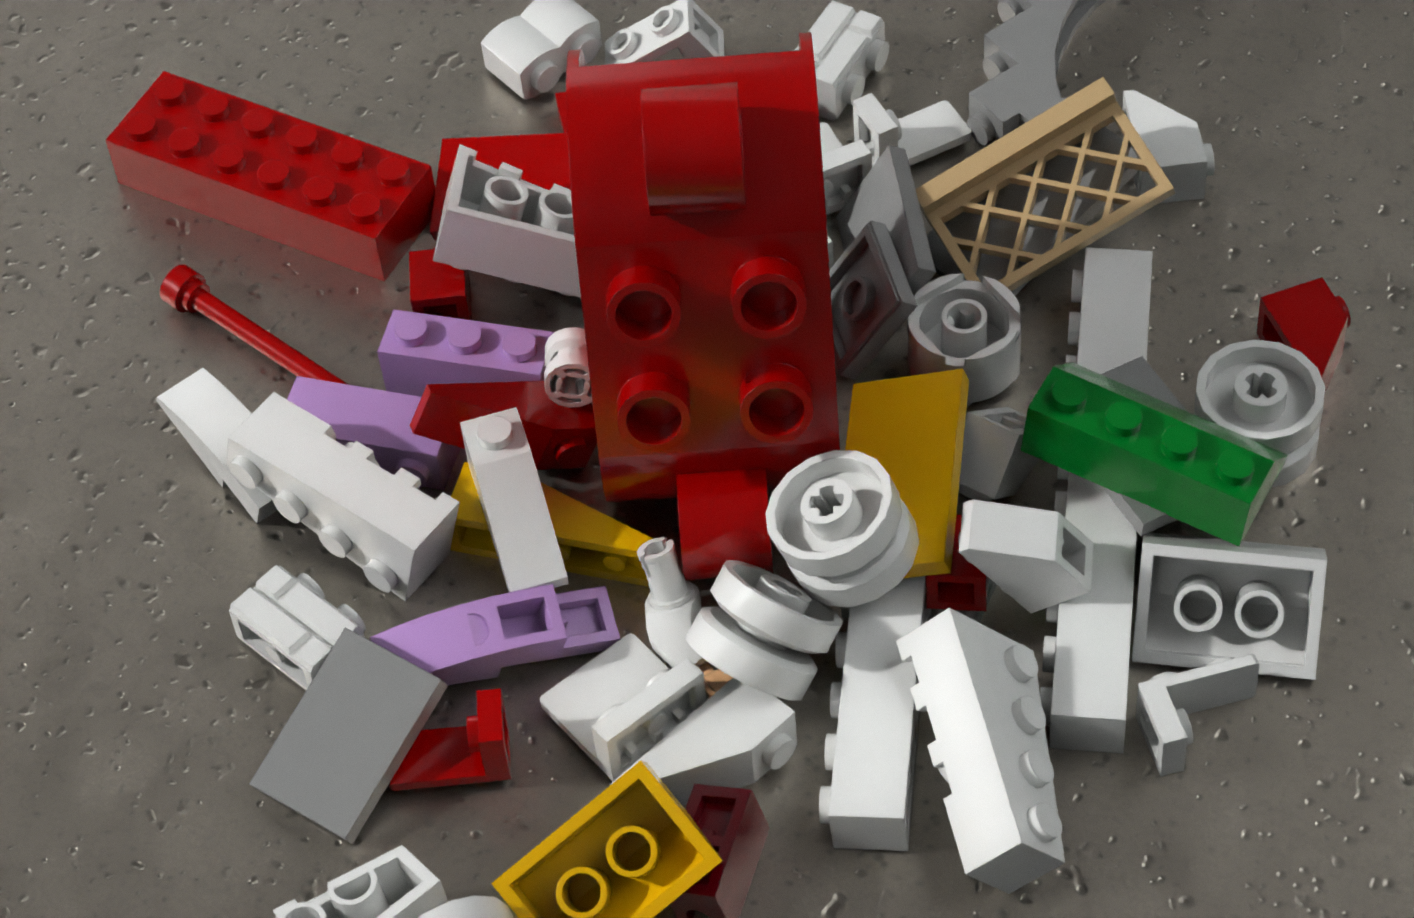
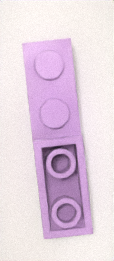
M551 584L456 605L392 627L371 636L369 640L442 679L447 685L496 678L499 676L502 667L605 651L620 640V635L606 586L555 593L554 586Z

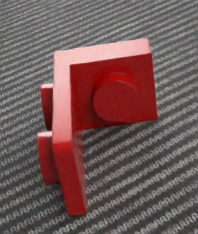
M501 688L476 691L477 715L467 716V726L421 730L390 781V789L400 791L511 780L510 733Z

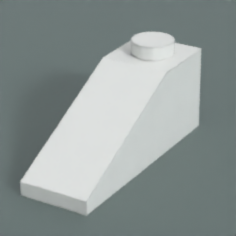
M517 407L460 422L468 465L508 591L513 592L551 584L556 588L569 584L532 451Z
M732 678L612 783L642 760L651 766L682 806L687 804L694 783L732 788L753 784L770 769L776 770L782 767L793 755L797 746L795 711L779 698Z

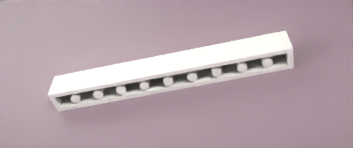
M1085 248L1084 270L1073 269L1071 302L1081 303V312L1069 313L1068 345L1078 346V355H1066V363L1073 362L1102 374L1141 356L1147 361L1153 251ZM1058 467L1057 479L1068 480L1067 491H1056L1054 511L1061 513L1088 537L1094 545L1091 592L1048 607L1046 612V622L1057 623V636H1044L1042 672L1054 673L1053 687L1041 686L1040 688L1041 704L1046 716V724H1050L1049 748L1123 754L1137 531L1102 486Z

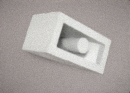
M1136 90L1123 91L1122 110L1175 190L1174 195L1160 203L1203 199L1205 196L1206 176L1214 175L1215 160L1211 143L1203 144L1198 123ZM1139 170L1133 176L1138 197L1157 186L1148 172Z
M1009 407L969 411L967 413L959 482L961 484L959 487L961 494L971 499L989 502L992 499L1015 495L1039 461V458L1021 451L1026 421L1025 414Z

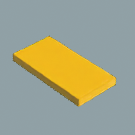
M963 368L853 384L845 450L862 452L880 462L890 475L899 491L901 500L908 507L917 525L919 546L913 566L904 578L951 573L969 379Z

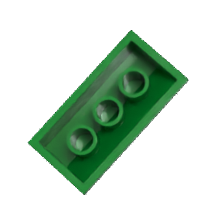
M1073 362L1052 367L1028 406L1021 451L1155 508L1170 517L1236 546H1240L1288 456L1285 453Z

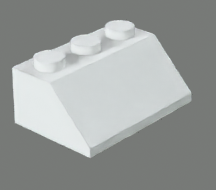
M1152 532L1145 534L1142 542L1132 662L1199 668L1207 666L1210 662L1221 657L1238 658L1254 654L1260 665V675L1315 680L1327 569L1325 549L1242 541L1240 546H1236L1223 539Z

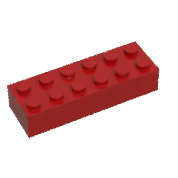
M166 71L161 73L105 140L119 184L384 282L431 221L435 195L431 165Z

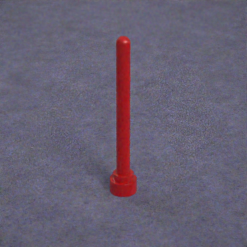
M181 264L174 267L164 278L160 287V298L181 313L200 312L295 376L347 384L212 295L210 287L206 284L205 277L188 265Z

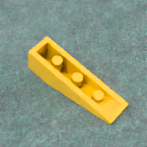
M464 462L451 495L452 498L460 503L450 550L498 559L468 462ZM541 482L566 572L649 587L645 571L637 555V550L643 543L653 538Z

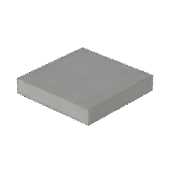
M871 220L830 269L835 364L840 376L856 379L918 306L886 224Z

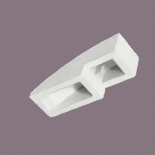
M201 368L157 396V403L222 488L228 485L257 524L277 511L272 499L256 487L249 489L243 486L233 477L226 465L228 437L252 413L206 369Z

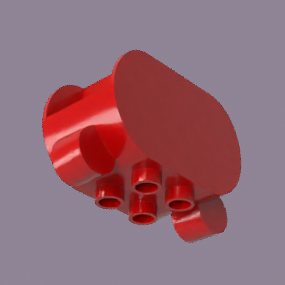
M811 32L799 33V50L586 66L582 49L569 50L566 65V111L572 214L598 457L606 501L622 502L677 498L681 556L685 580L717 578L727 560L745 562L774 574L772 540L768 535L765 514L769 504L768 491H773L790 470L808 458L832 450H840L825 190Z

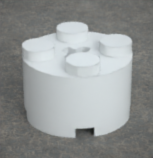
M964 273L938 277L917 291L914 298L918 306L908 316L907 320L908 365L911 375L963 368L969 379L967 407L973 402L983 401L998 395L1018 378L1021 359V316L1019 302L1010 289L1001 282L982 276V282L964 280Z

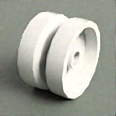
M1255 339L1233 343L1210 355L1198 372L1194 415L1287 454L1286 462L1272 487L1282 486L1304 474L1316 457L1324 405L1325 384L1318 367L1298 350L1280 342Z
M832 450L810 457L790 470L773 490L765 513L768 535L786 560L796 580L810 598L827 606L854 607L877 600L902 581L913 566L919 546L916 522L908 507L901 500L899 491L890 475L877 459L855 450Z
M727 560L710 589L720 607H702L685 637L686 641L704 660L742 683L775 697L790 701H802L818 670L808 653H827L843 623L842 619L829 606L810 598L803 588L788 580L745 562Z

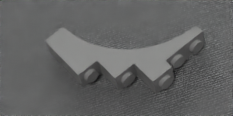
M999 0L998 13L1004 23L984 34L983 69L989 81L969 92V118L967 125L971 129L972 137L979 144L990 145L1055 106L1062 99L1056 81L1061 57L1077 29L1097 7L1107 0Z

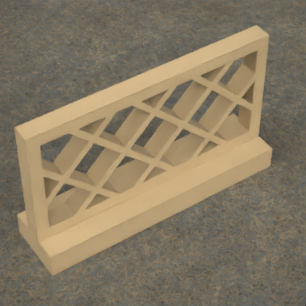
M1103 76L916 188L921 212L935 230L961 274L964 273V279L981 282L976 275L981 253L1007 258L1010 261L1006 276L998 281L1013 291L1174 195L1175 190L1118 104L1114 91ZM1115 122L1124 135L1119 155L1090 150L1094 133ZM1082 141L1081 148L1074 147V145ZM1130 146L1139 159L1128 157ZM1057 155L1077 158L1071 184L1042 178L1046 162ZM1087 160L1116 166L1109 191L1080 186ZM1125 168L1148 172L1157 185L1139 197L1118 193ZM1035 169L1033 176L1026 175ZM1011 183L1030 187L1023 212L995 207L999 190ZM1039 189L1068 194L1061 220L1032 214ZM1077 196L1106 202L1102 219L1090 226L1070 222ZM987 198L985 205L977 204ZM1115 204L1124 205L1113 212ZM962 212L982 215L975 241L952 237L944 223ZM991 218L1020 223L1013 249L985 243ZM1029 225L1057 230L1058 233L1054 247L1042 255L1022 251ZM1067 233L1075 234L1065 240ZM961 249L972 251L969 262L962 253ZM1019 261L1027 263L1017 269Z

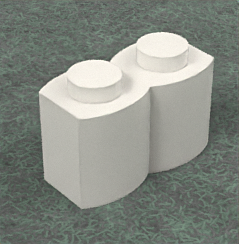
M534 0L520 16L503 21L481 41L485 68L524 100L533 98L541 92H547L556 85L563 72H566L569 50L582 49L586 64H588L595 58L602 47L599 20L574 0Z

